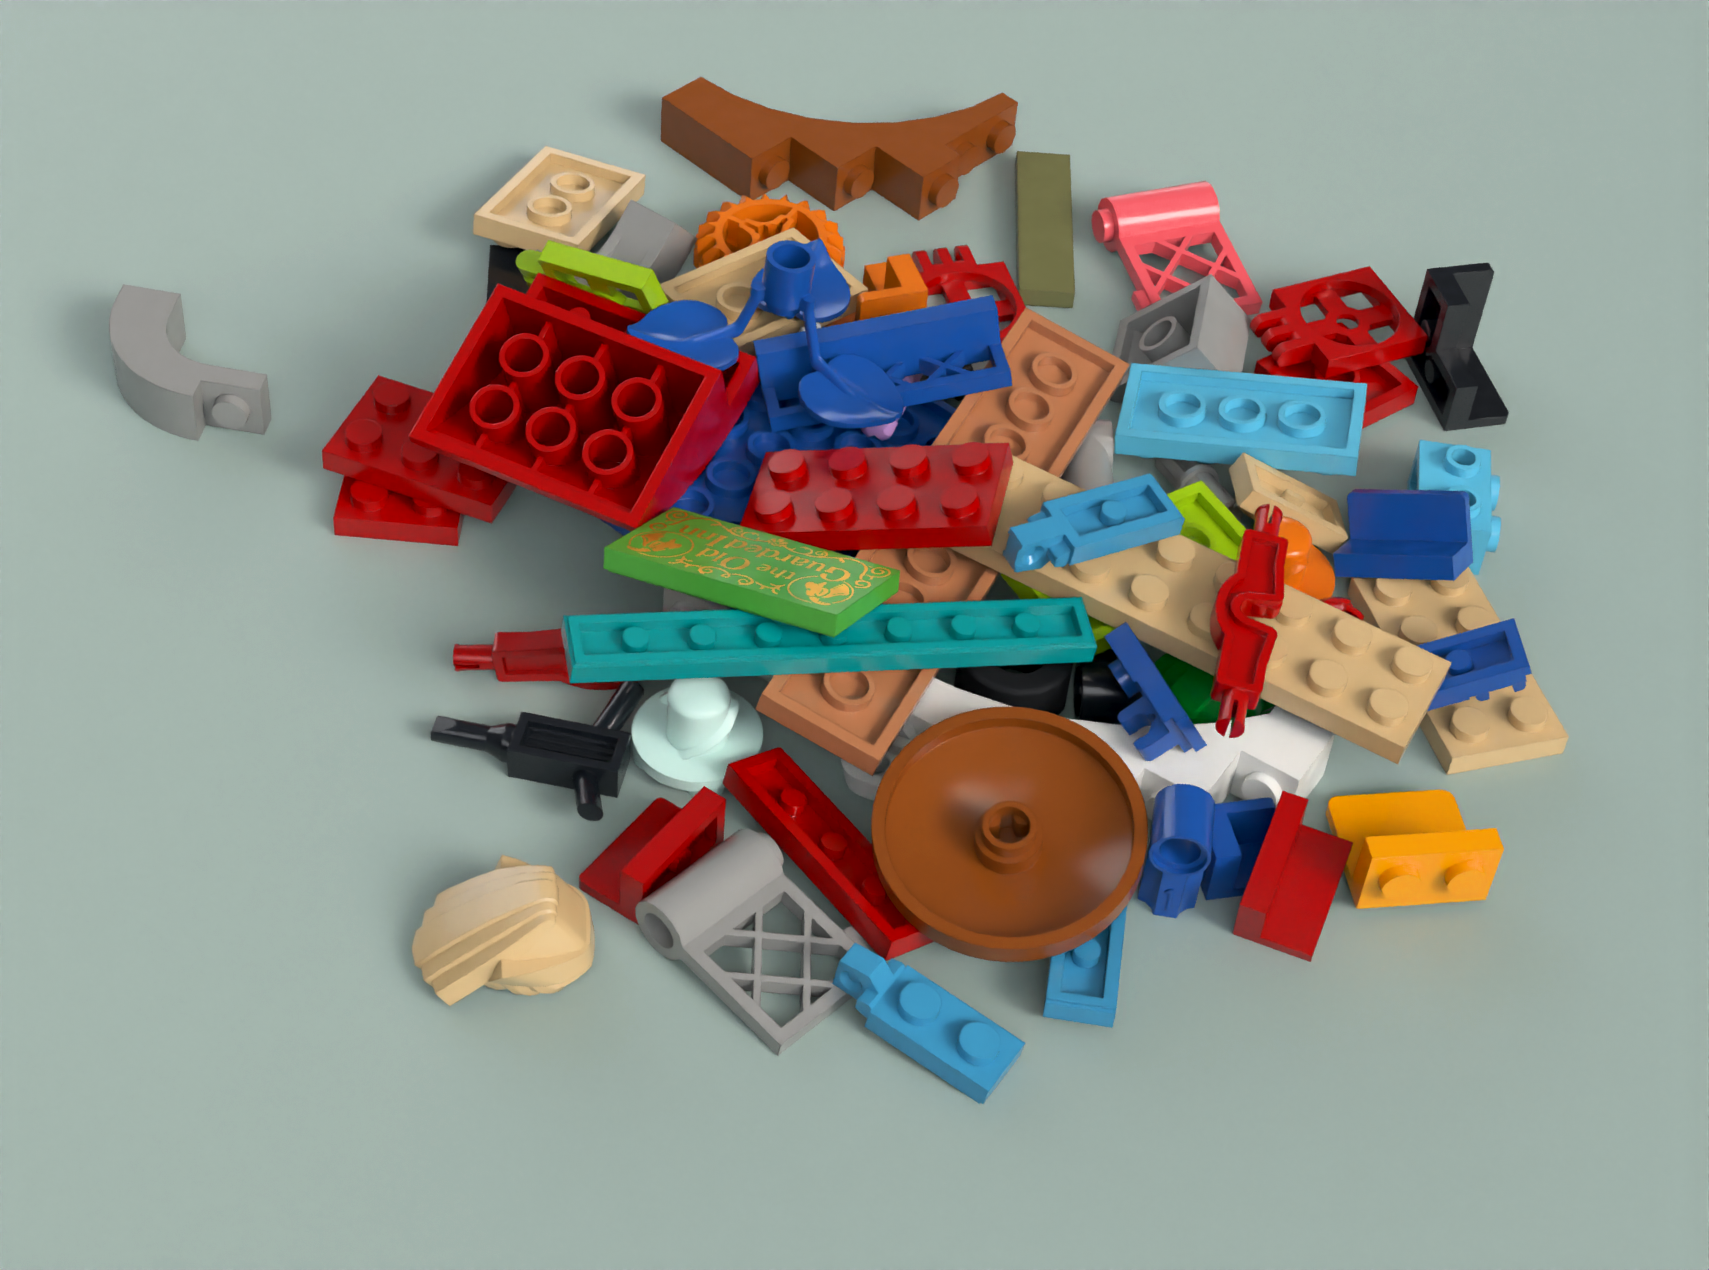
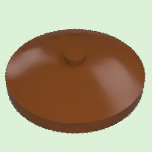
M1013 706L982 708L960 713L929 727L909 742L894 758L879 784L873 803L871 817L872 853L879 880L895 908L911 925L934 942L952 951L984 960L1000 962L1040 960L1060 955L1093 939L1105 930L1127 906L1138 886L1144 867L1148 841L1147 812L1140 788L1130 769L1122 758L1095 733L1074 721L1047 711Z

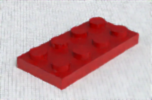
M968 442L959 445L920 446L909 444L901 447H844L841 449L802 451L785 449L782 451L766 452L740 526L829 551L992 546L1014 463L1009 443L983 444L980 442Z

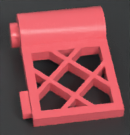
M1200 181L1101 199L1098 210H1095L1092 214L1093 234L1097 242L1103 243L1108 251L1118 252L1137 290L1133 291L1131 297L1137 312L1161 300L1160 294L1163 290L1175 293L1190 285V283L1172 276L1177 266L1181 265L1203 276L1212 274L1219 283L1236 290L1239 297L1233 299L1247 315L1259 313L1262 300L1219 221L1218 199L1214 188L1209 182ZM1211 243L1218 258L1213 263L1188 252V248L1190 246ZM1153 253L1169 260L1170 263L1163 272L1143 263L1139 255Z

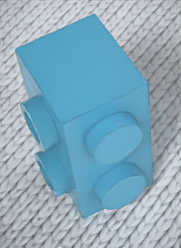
M1419 440L1407 481V490L1465 491L1468 493L1473 563L1469 568L1472 574L1478 575L1486 551H1496L1501 530V518L1499 516H1492V511L1495 510L1498 502L1500 476L1491 475V450L1474 448L1467 445Z

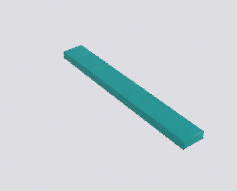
M1082 597L880 604L834 638L738 609L563 615L561 628L570 683L1092 662L1097 650V644Z

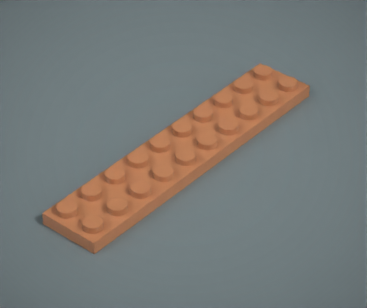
M1025 308L1001 343L1011 370L1012 386L965 395L932 445H959L968 442H980L983 444L1009 443L1013 456L1061 478L1121 383L1130 364L1036 312ZM990 360L984 369L993 367ZM948 547L859 550L855 558L900 570L898 592L882 604L983 601L1000 575V572ZM940 668L774 675L761 693L755 710L873 776Z

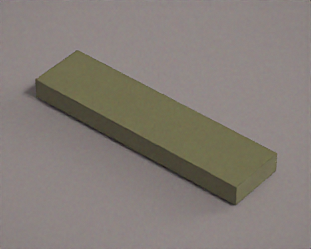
M1017 151L1015 160L1017 290L1025 305L1073 308L1075 279L1070 155Z

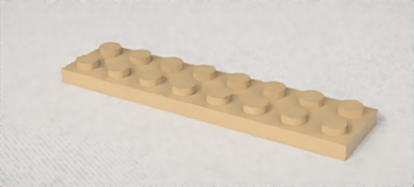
M1012 455L1014 463L992 546L948 548L1052 598L1082 597L1087 615L1114 628L1127 622L1139 640L1214 675L1219 651L1210 634V615L1219 589L1234 574L1236 561L1187 537L1176 535L1070 566L1067 564L1064 567H1054L1051 561H1049L1040 569L1015 573L1003 556V550L1006 548L1010 535L1008 533L1010 527L1028 523L1027 519L1030 516L1040 512L1043 502L1087 490ZM1284 584L1283 604L1277 617L1273 619L1249 617L1273 627L1278 635L1267 664L1260 698L1398 764L1441 687L1452 662Z

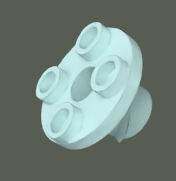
M721 678L676 679L669 688L663 689L648 698L635 714L631 734L632 759L639 768L643 769L656 781L675 789L687 791L692 797L704 786L721 795L726 788L722 783L728 764L762 753V722L753 706L742 696L729 690L727 684Z

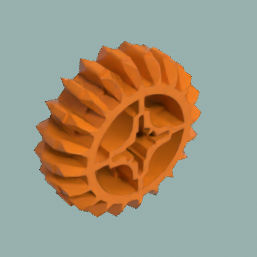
M765 193L761 199L756 200L742 195L739 204L723 202L720 211L708 212L706 222L699 225V230L696 234L698 239L695 242L693 265L697 269L793 227L810 241L820 238L830 258L843 268L845 246H843V237L838 233V223L827 221L825 210L810 211L808 201L795 204L789 202L787 194L780 200L769 199Z

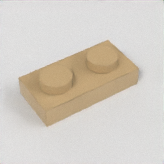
M1244 452L1229 468L1236 496V504L1251 519L1255 520L1256 509L1264 504H1270L1269 518L1275 505L1281 509L1283 516L1299 521L1309 530L1313 545L1331 554L1348 539L1337 500Z

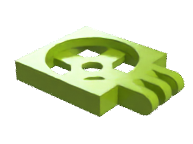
M548 240L542 252L525 250L516 258V266L529 287L539 272L644 314H648L653 309L669 303L653 269ZM574 276L586 279L589 286L578 283ZM616 288L635 293L638 300L626 297Z

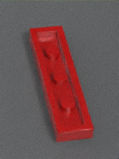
M781 747L728 764L722 784L879 956L888 961L891 958L898 957L934 942L911 925L887 896L874 865L872 844Z

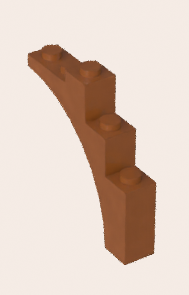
M699 77L662 97L661 142L741 197L745 195L755 200L764 193L778 188L786 181H790L831 210L836 211L851 201L861 198L868 191L874 190L919 221L956 199L959 188L958 177L968 174L976 166L997 154L1005 152L1012 146L1016 135L1015 121L1018 102L1002 92L972 107L936 117L901 122L851 123L809 118L771 109L736 96L705 78Z

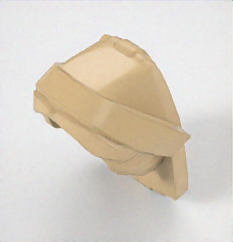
M501 855L495 870L466 880L437 894L434 906L425 911L422 926L415 931L412 954L415 966L422 970L423 980L434 988L435 994L451 1006L483 985L495 990L508 989L516 995L532 996L540 993L552 994L559 992L565 986L578 979L592 966L595 951V933L587 899L581 891L561 879L555 873L552 866L530 865L519 859Z

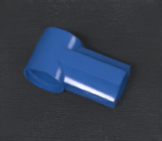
M1190 784L1167 786L1160 790L1154 799L1151 832L1144 867L1138 885V899L1145 902L1151 908L1153 915L1177 918L1184 910L1195 908L1203 872L1211 862L1215 819V801L1210 793L1200 787Z

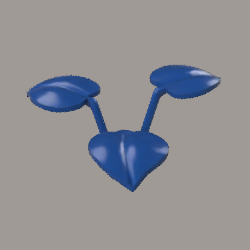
M820 238L807 244L790 240L772 244L767 250L764 268L752 280L750 297L739 317L732 324L728 325L725 315L712 305L696 300H680L661 305L650 311L637 323L627 326V334L724 371L734 365L739 356V348L732 338L738 337L743 333L757 307L763 311L783 316L786 319H792L796 316L804 321L810 364L816 371L805 375L799 382L798 396L806 412L816 420L829 426L850 429L885 425L902 417L904 408L902 397L894 382L879 366L864 357L854 354L838 355L828 364L821 356L816 322L823 323L841 316L849 307L851 294L845 278L832 262Z

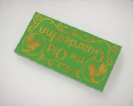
M672 507L604 547L603 569H607L609 572L833 638L896 594L899 589L900 570L676 507Z

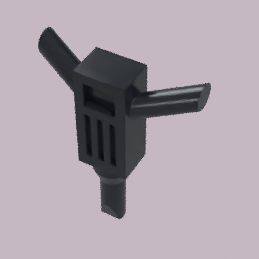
M622 682L593 725L527 712H521L517 724L503 723L493 726L437 716L431 731V741L488 752L501 762H507L508 777L574 789L578 814L586 820L598 821L603 818L600 795L618 798L631 754V733L620 730L645 692L644 688L636 682Z

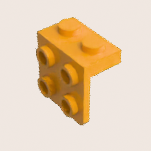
M1438 789L1335 796L1329 800L1326 809V817L1332 835L1353 842L1344 873L1356 909L1486 900L1504 847L1497 828L1466 830L1455 797L1450 792Z

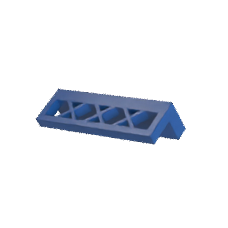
M993 295L817 329L820 353L827 364L841 354H854L870 360L879 366L894 382L902 397L904 407L1012 386L1011 370L1001 345L998 309ZM802 331L753 341L761 391L772 433L822 423L806 412L801 404L785 408H779L778 401L798 398V388L801 379L809 373L816 372L810 364L806 332ZM988 360L991 361L993 366L976 371L962 369L965 365ZM916 374L929 376L927 380L914 383L903 381L906 376Z

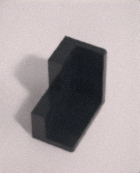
M1489 263L1427 269L1415 311L1414 320L1428 335L1422 354L1406 357L1405 359L1444 431L1502 425L1506 423L1509 415L1505 404L1472 348L1494 276V271Z

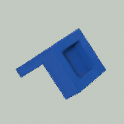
M1272 798L1215 804L1211 862L1207 869L1204 870L1200 884L1205 900L1243 896L1276 809Z

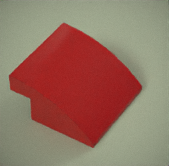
M538 272L526 294L499 283L496 285L411 430L409 439L412 443L626 530L633 531L669 510L684 495L688 487L694 483L719 450L760 382L757 359L755 356L739 350L737 362L722 371L627 334V326L637 323L646 314Z

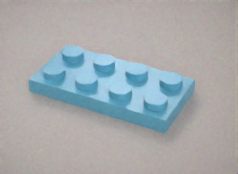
M1131 363L1115 432V454L1134 455L1148 459L1166 458L1196 461L1202 464L1219 463L1232 465L1244 452L1275 469L1315 472L1321 475L1356 476L1366 405L1367 384Z

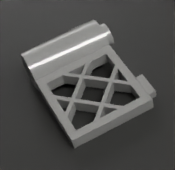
M744 828L739 829L641 900L635 908L636 919L645 938L655 950L670 960L681 959L778 1056L852 998V996L832 984L833 981L811 979V954L837 956L842 959L854 943L863 946L875 954L877 953L851 924L842 930L783 873V855L771 837L765 833H757ZM782 902L801 921V935L762 932L763 915ZM753 923L752 931L744 930ZM811 931H812L817 937L811 936ZM721 946L752 948L751 973L724 971L709 955ZM762 949L801 953L800 978L762 975ZM745 991H751V997ZM761 992L800 995V1013L783 1027H780L761 1008ZM810 997H820L810 1005Z

